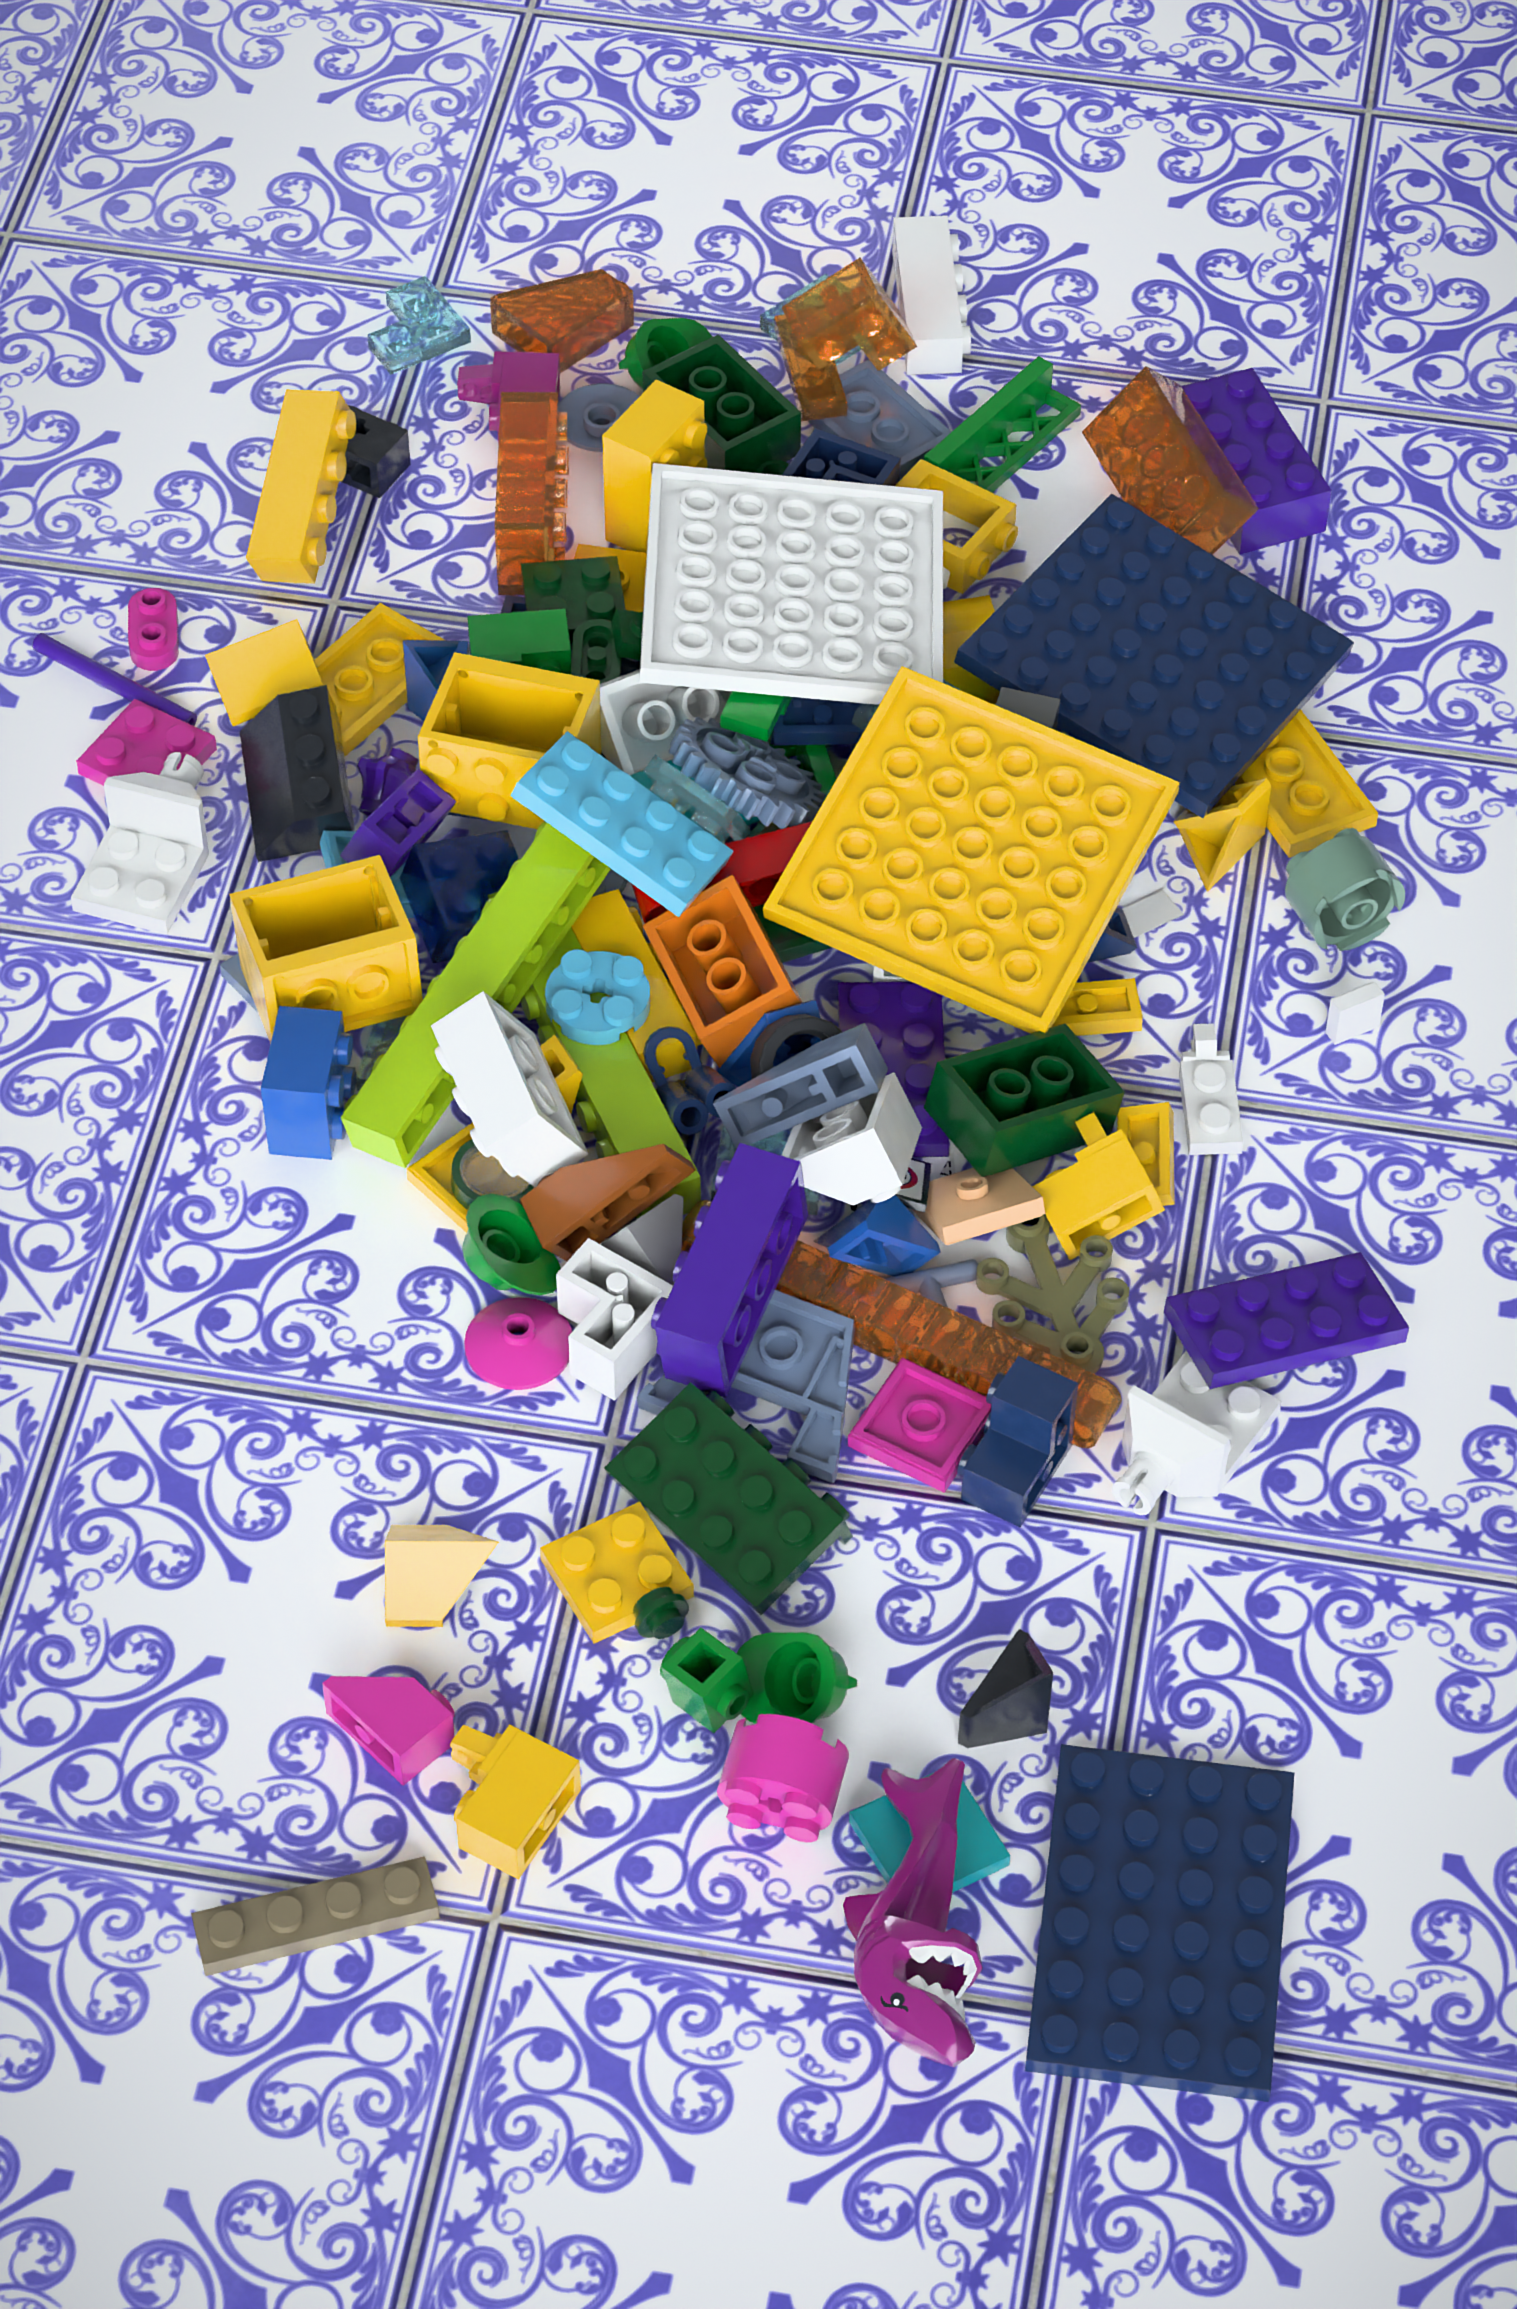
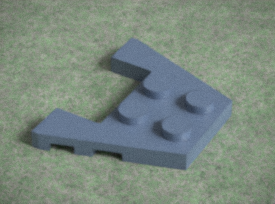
M775 1290L731 1387L807 1416L787 1454V1458L794 1461L805 1473L834 1484L838 1473L855 1336L854 1319ZM663 1375L654 1385L648 1383L637 1396L638 1408L658 1415L687 1385L666 1379Z

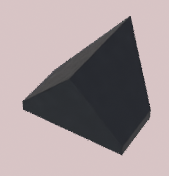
M1018 1629L960 1712L958 1744L968 1749L1047 1733L1053 1671L1028 1633Z

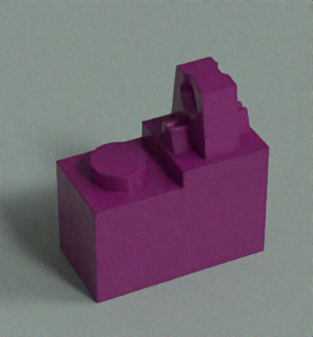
M494 351L493 364L459 367L457 380L458 398L463 401L490 404L489 430L498 431V450L555 451L557 430L555 413L559 404L561 389L559 353Z

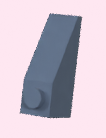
M863 1023L812 1045L716 1099L713 1105L737 1149L739 1143L753 1144L880 1091L888 1068L866 1024Z

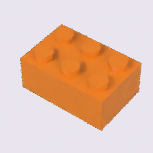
M733 875L702 891L680 917L668 910L642 925L699 1040L719 1068L764 1013L803 1003L757 913Z

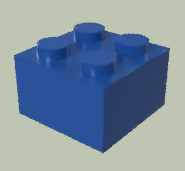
M279 1006L261 1084L269 1154L332 1160L336 1139L344 1140L346 1129L341 1116L344 1111L345 1098H350L355 1093L356 1068L348 1067L352 1058L353 1036L352 1034L344 1033L342 1011Z

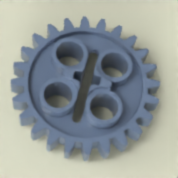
M696 717L694 721L686 719L684 724H680L670 743L669 753L674 756L672 762L682 767L680 771L682 775L695 779L692 784L694 787L708 790L710 792L708 798L712 800L721 799L725 802L726 809L735 810L743 814L748 820L751 817H758L765 826H769L772 821L780 829H784L787 826L792 827L814 820L826 797V794L820 791L822 785L811 780L814 774L800 769L801 762L799 760L788 759L784 756L786 750L783 748H772L769 746V741H762L721 728L720 723L714 718H710L708 723L700 717Z

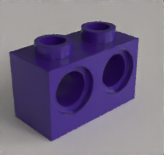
M417 769L362 822L340 856L349 863L380 855L389 877H391L436 832L456 801L420 769Z

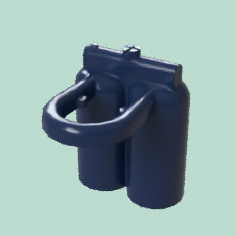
M672 1026L657 1029L649 1036L645 1043L643 1052L645 1063L657 1085L656 1092L676 1130L686 1135L696 1134L706 1125L708 1113L716 1118H720L713 1105L714 1101L737 1087L714 1068L702 1065L694 1041L687 1032L679 1027ZM676 1038L683 1044L686 1052L683 1054V1058L689 1061L692 1069L687 1074L686 1079L667 1082L663 1074L665 1068L661 1065L659 1066L655 1056L657 1046L664 1039Z

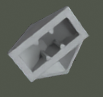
M676 1194L672 1195L600 1245L674 1285L673 1271L682 1246L684 1197Z

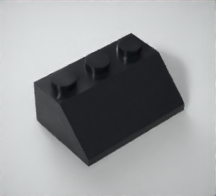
M327 685L277 695L239 731L255 852L258 862L320 850V839L323 830L355 831L339 717Z

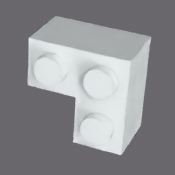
M588 1238L556 1274L558 1313L578 1324L568 1336L570 1375L615 1401L656 1354L658 1341L655 1329L651 1328V1319L658 1300L661 1297L668 1298L673 1285Z

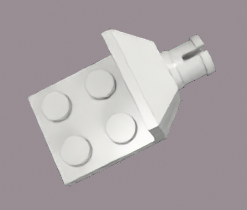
M174 752L168 755L160 775L140 772L107 777L104 783L110 826L71 896L73 911L168 934L209 856L203 804L195 790L196 785L200 783L204 775V769L198 760L186 754L180 768L177 770L176 767L181 759V753Z
M1185 1351L1152 1395L1136 1386H1133L1128 1392L1122 1439L1128 1469L1113 1484L1112 1492L1114 1497L1127 1509L1138 1495L1140 1499L1133 1507V1513L1146 1515L1152 1510L1155 1501L1164 1490L1176 1497L1218 1496L1280 1414L1282 1401L1247 1381L1209 1389L1188 1352Z

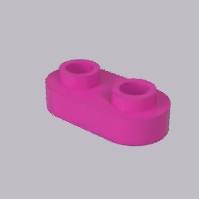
M161 588L143 589L135 593L128 603L130 658L137 667L143 670L158 671L171 666L179 655L176 599L169 591Z

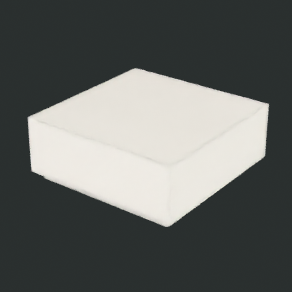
M1370 982L1331 998L1325 1033L1334 1045L1379 1027L1385 993L1376 982Z

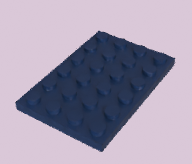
M1061 1744L1025 2064L1026 2072L1269 2102L1295 1772Z

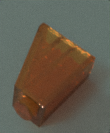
M598 269L498 293L490 298L492 333L517 352L559 353L560 373H562L634 326L633 290L623 281H618L603 269Z

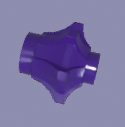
M391 748L388 756L384 755L376 759L361 757L356 765L362 779V802L358 808L359 812L369 817L416 771L415 768L419 760L413 755L397 748Z

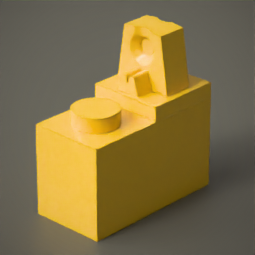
M1094 1112L1075 1122L1088 1146L1074 1153L1078 1162L1066 1169H1058L1051 1172L1043 1181L1032 1186L1043 1197L1045 1215L1069 1260L1080 1256V1246L1085 1238L1098 1235L1110 1240L1165 1211L1152 1182L1122 1128L1107 1136Z
M463 1724L450 1744V1747H452V1760L469 1769V1778L479 1784V1787L476 1791L468 1790L456 1807L454 1821L457 1825L458 1846L465 1852L519 1880L580 1793V1760L510 1724L503 1734L496 1733L494 1737Z

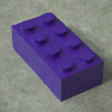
M1253 368L1167 390L1163 433L1239 555L1326 531L1331 489Z
M739 1143L731 1161L724 1160L721 1164L715 1181L716 1195L710 1206L704 1205L700 1209L694 1226V1236L696 1238L689 1252L682 1251L673 1271V1288L668 1298L661 1297L658 1300L651 1319V1328L655 1329L658 1341L656 1353L661 1356L665 1378L685 1385L691 1382L700 1390L706 1392L713 1390L724 1398L727 1397L808 1218L801 1162L743 1143Z

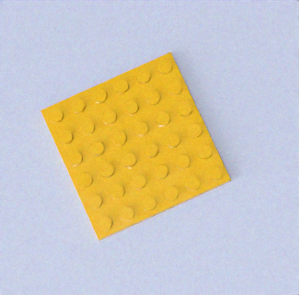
M901 666L763 907V915L768 920L1032 1034L1041 1031L1046 1034L1048 1029L1054 1025L1179 792V782Z

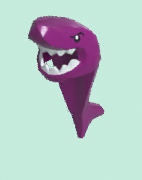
M956 1758L949 1760L929 1777L921 1779L905 1776L890 1768L883 1770L881 1778L886 1797L909 1824L912 1842L902 1863L883 1891L877 1894L845 1897L843 1903L847 1926L856 1940L854 1949V1977L865 2005L874 2020L898 2043L929 2060L953 2068L966 2060L975 2050L976 2041L965 2022V2009L963 2001L959 1998L965 1990L973 1985L983 1969L979 1946L975 1940L968 1934L955 1928L946 1931L953 1891L958 1840L956 1822L959 1796L965 1769L964 1762ZM951 1954L954 1965L941 1962Z

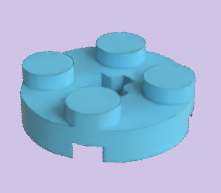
M580 949L568 951L562 956L561 964L553 970L547 980L545 988L546 1012L551 1021L553 1018L561 1026V1033L573 1041L588 1045H605L619 1041L620 1033L628 1031L633 1026L634 1032L637 1031L645 1023L650 1012V985L644 974L643 964L636 957L622 956L612 952H586ZM600 992L610 997H602L600 1003L591 1002L590 994Z

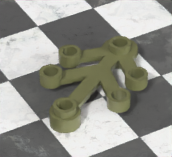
M1043 1214L1041 1217L1006 1227V1241L1008 1245L1016 1252L1027 1255L1039 1288L1010 1276L1008 1265L998 1258H986L978 1264L976 1285L985 1294H998L1009 1299L997 1303L993 1308L991 1325L996 1334L1005 1338L1015 1337L1049 1353L1050 1363L1057 1374L1075 1382H1081L1091 1378L1101 1368L1104 1360V1347L1100 1342V1338L1115 1315L1126 1310L1129 1301V1287L1119 1278L1111 1277L1102 1280L1097 1286L1096 1306L1079 1328L1073 1312L1099 1272H1103L1110 1267L1113 1246L1103 1236L1093 1235L1085 1238L1080 1246L1079 1262L1063 1285L1047 1245L1050 1222L1046 1215ZM1091 1251H1098L1104 1255L1101 1257H1093L1088 1253ZM994 1273L999 1275L1000 1278L988 1279L985 1275ZM1114 1293L1119 1295L1120 1298L1109 1299L1104 1295ZM1023 1306L1050 1318L1055 1331L1026 1320ZM1003 1316H1012L1017 1320L1013 1322H1005L1000 1318ZM1070 1351H1081L1083 1353L1075 1354Z

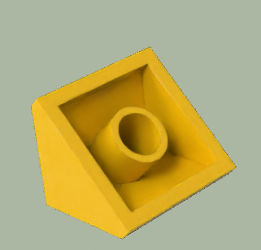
M297 619L205 655L233 726L253 719L277 695L324 686L307 638Z

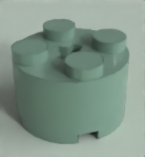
M1354 828L1341 830L1333 839L1320 844L1310 852L1304 851L1296 854L1286 866V871L1289 874L1285 886L1286 899L1316 943L1324 949H1327L1326 944L1336 945L1339 951H1344L1368 943L1384 932L1390 925L1386 917L1394 906L1400 912L1405 901V889L1374 844L1368 838L1361 836Z

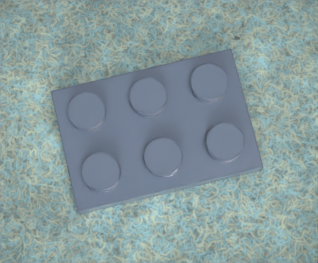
M870 359L796 397V408L801 412V416L814 428L901 458L900 479L920 459L924 460V455L952 432Z

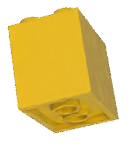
M454 652L418 734L420 770L456 801L450 812L537 830L545 820L510 795L517 782L567 731L598 754H601L600 680Z
M380 855L229 894L241 970L270 1044L279 1006L342 1011L344 1032L413 1014L422 1002L423 996L416 937Z

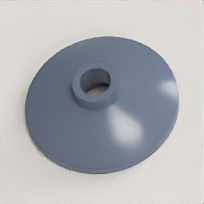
M597 383L579 387L568 393L559 402L555 413L557 430L573 446L587 451L603 452L602 435L640 396L626 387L615 384Z

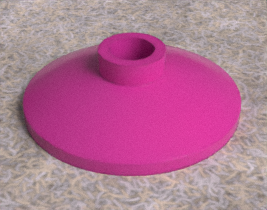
M526 1297L503 1299L485 1307L470 1322L464 1340L466 1359L472 1370L481 1379L494 1386L510 1390L536 1388L555 1379L570 1362L568 1336L572 1333V1328L566 1317L559 1314L558 1309L546 1302ZM524 1332L522 1335H514L512 1333Z

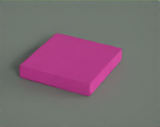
M902 1357L848 1434V1447L945 1493L958 1474V1466L965 1450L970 1444L977 1446L983 1437L984 1426L991 1412V1404L986 1402V1396Z

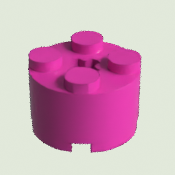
M759 1714L756 1724L746 1726V1717L740 1719L736 1723L717 1788L719 1799L728 1807L727 1820L745 1829H758L761 1823L784 1828V1833L794 1840L806 1843L817 1841L820 1830L827 1828L833 1818L849 1760L847 1747L839 1739H837L835 1748L821 1740L824 1729L797 1718L777 1714Z

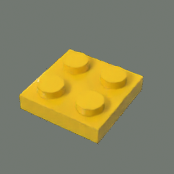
M640 1501L540 1547L542 1563L593 1644L635 1625L636 1617L633 1613L635 1604L642 1596L656 1588L670 1587L675 1594L684 1596L686 1600L694 1597V1584Z

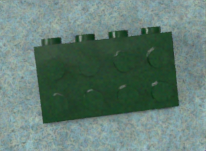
M690 1382L604 1469L612 1480L636 1502L640 1501L649 1514L761 1616L837 1539L845 1545L853 1537L845 1522L850 1515L829 1493L826 1492L820 1498L807 1487L811 1483V1479L794 1461L787 1458L781 1463L769 1453L773 1446L756 1427L749 1424L743 1429L731 1419L735 1412L719 1394L711 1390L705 1395Z

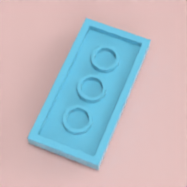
M568 731L517 782L510 795L678 917L681 916L720 872L734 852L712 834L695 824L672 805L659 798L634 780L629 774L620 770Z

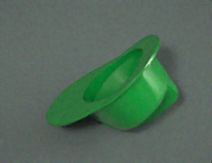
M667 318L644 321L637 329V333L628 342L625 358L618 363L619 369L628 370L634 383L643 389V371L713 336L706 327L692 319Z
M491 1193L478 1196L468 1207L466 1215L468 1230L462 1245L464 1260L469 1269L479 1279L497 1290L515 1288L524 1293L535 1295L553 1293L557 1289L556 1274L561 1269L560 1264L553 1253L541 1246L524 1207L503 1195Z
M768 1632L753 1636L741 1645L737 1651V1654L743 1658L753 1690V1695L749 1698V1702L741 1715L752 1723L757 1722L759 1714L784 1715L815 1723L817 1720L833 1715L841 1707L847 1695V1689L857 1687L858 1680L848 1675V1668L843 1657L819 1635L808 1632Z

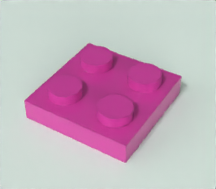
M134 699L76 760L78 774L103 786L107 777L140 772L160 775L168 755L174 752L181 753V759L176 767L177 770L180 768L186 754L194 757L203 765L217 750L216 739L214 735Z

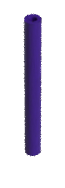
M39 633L35 637L32 648L36 652L131 702L134 699L139 700L195 726L197 715L194 712L44 633Z

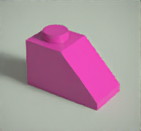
M330 1676L322 1683L326 1714L401 1785L404 1786L451 1748L450 1744L455 1736L453 1723L455 1712L451 1704L439 1691L433 1689L429 1692L414 1677Z

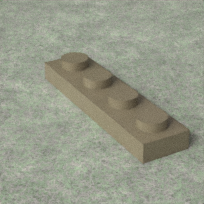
M425 1856L191 1913L205 1976L440 1919L439 1906Z

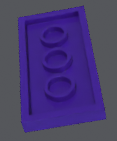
M838 982L839 1029L844 1032L863 1023L866 1024L888 1068L886 1075L895 1073L922 1126L912 1157H949V1138L924 1109L936 1064L938 1061L945 1060L942 995L913 982Z
M1361 1252L1166 1297L1163 1311L1209 1389L1404 1343L1407 1340L1410 1328Z

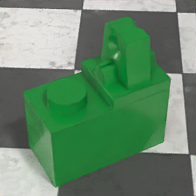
M566 609L467 616L470 655L571 675V649Z

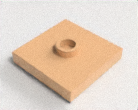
M970 1168L931 1180L929 1182L925 1212L912 1209L945 1245L967 1240L1041 1217L1045 1214L1043 1197L1013 1168L986 1177L980 1176L974 1168Z

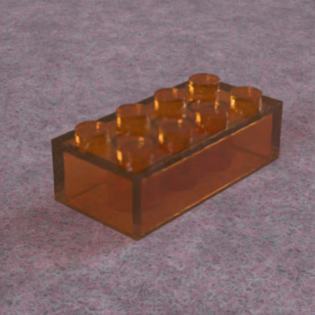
M1145 366L1082 431V434L1123 501L1212 555L1259 509L1181 385L1148 366Z
M501 392L495 506L498 595H524L521 563L566 560V547H558V542H567V513L559 512V508H568V480L560 478V475H569V447L567 445H560V441H568V412H559L558 392Z

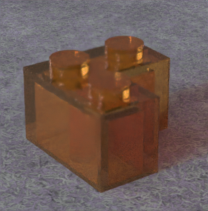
M861 257L781 307L798 343L819 370L858 345L878 371L918 347L899 309Z

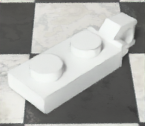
M1193 1024L1191 1051L1182 1052L1179 1069L1188 1154H1242L1243 1136L1233 1060H1230L1229 1050L1217 1051L1214 1024Z

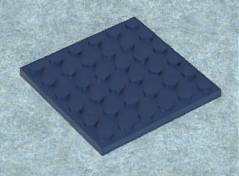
M1111 493L958 648L954 663L998 691L1001 690V687L1060 699L1057 728L1077 740L1178 781L1179 792L1174 801L1199 817L1204 818L1350 655L1354 641Z

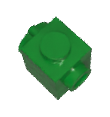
M702 1627L691 1637H684L673 1644L662 1660L660 1676L666 1681L672 1702L712 1733H715L727 1720H733L738 1717L746 1708L749 1698L753 1695L743 1658Z

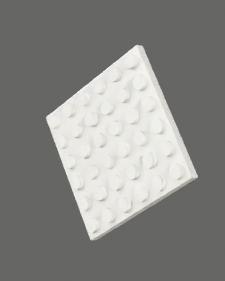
M653 463L639 674L640 683L880 705L901 666L943 683V491Z

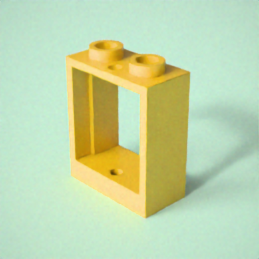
M920 459L895 485L896 487L943 491V511L980 528L962 548L943 540V567L950 571L947 587L961 594L976 580H982L988 573L992 562L1002 552H1008L1017 539L1018 527L1015 526L1017 504L923 459Z

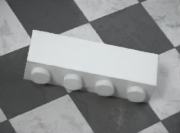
M948 216L893 217L892 255L907 375L962 373L963 354L971 353L970 326H962V323L967 321L966 295H958V292L963 290L962 265L954 264V261L959 260L958 234H950Z

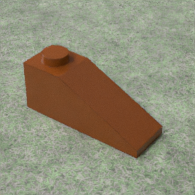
M659 1144L561 1167L552 1175L543 1178L520 1201L541 1246L567 1262L588 1238L598 1244L602 1243L691 1175L696 1169L691 1161L665 1144Z

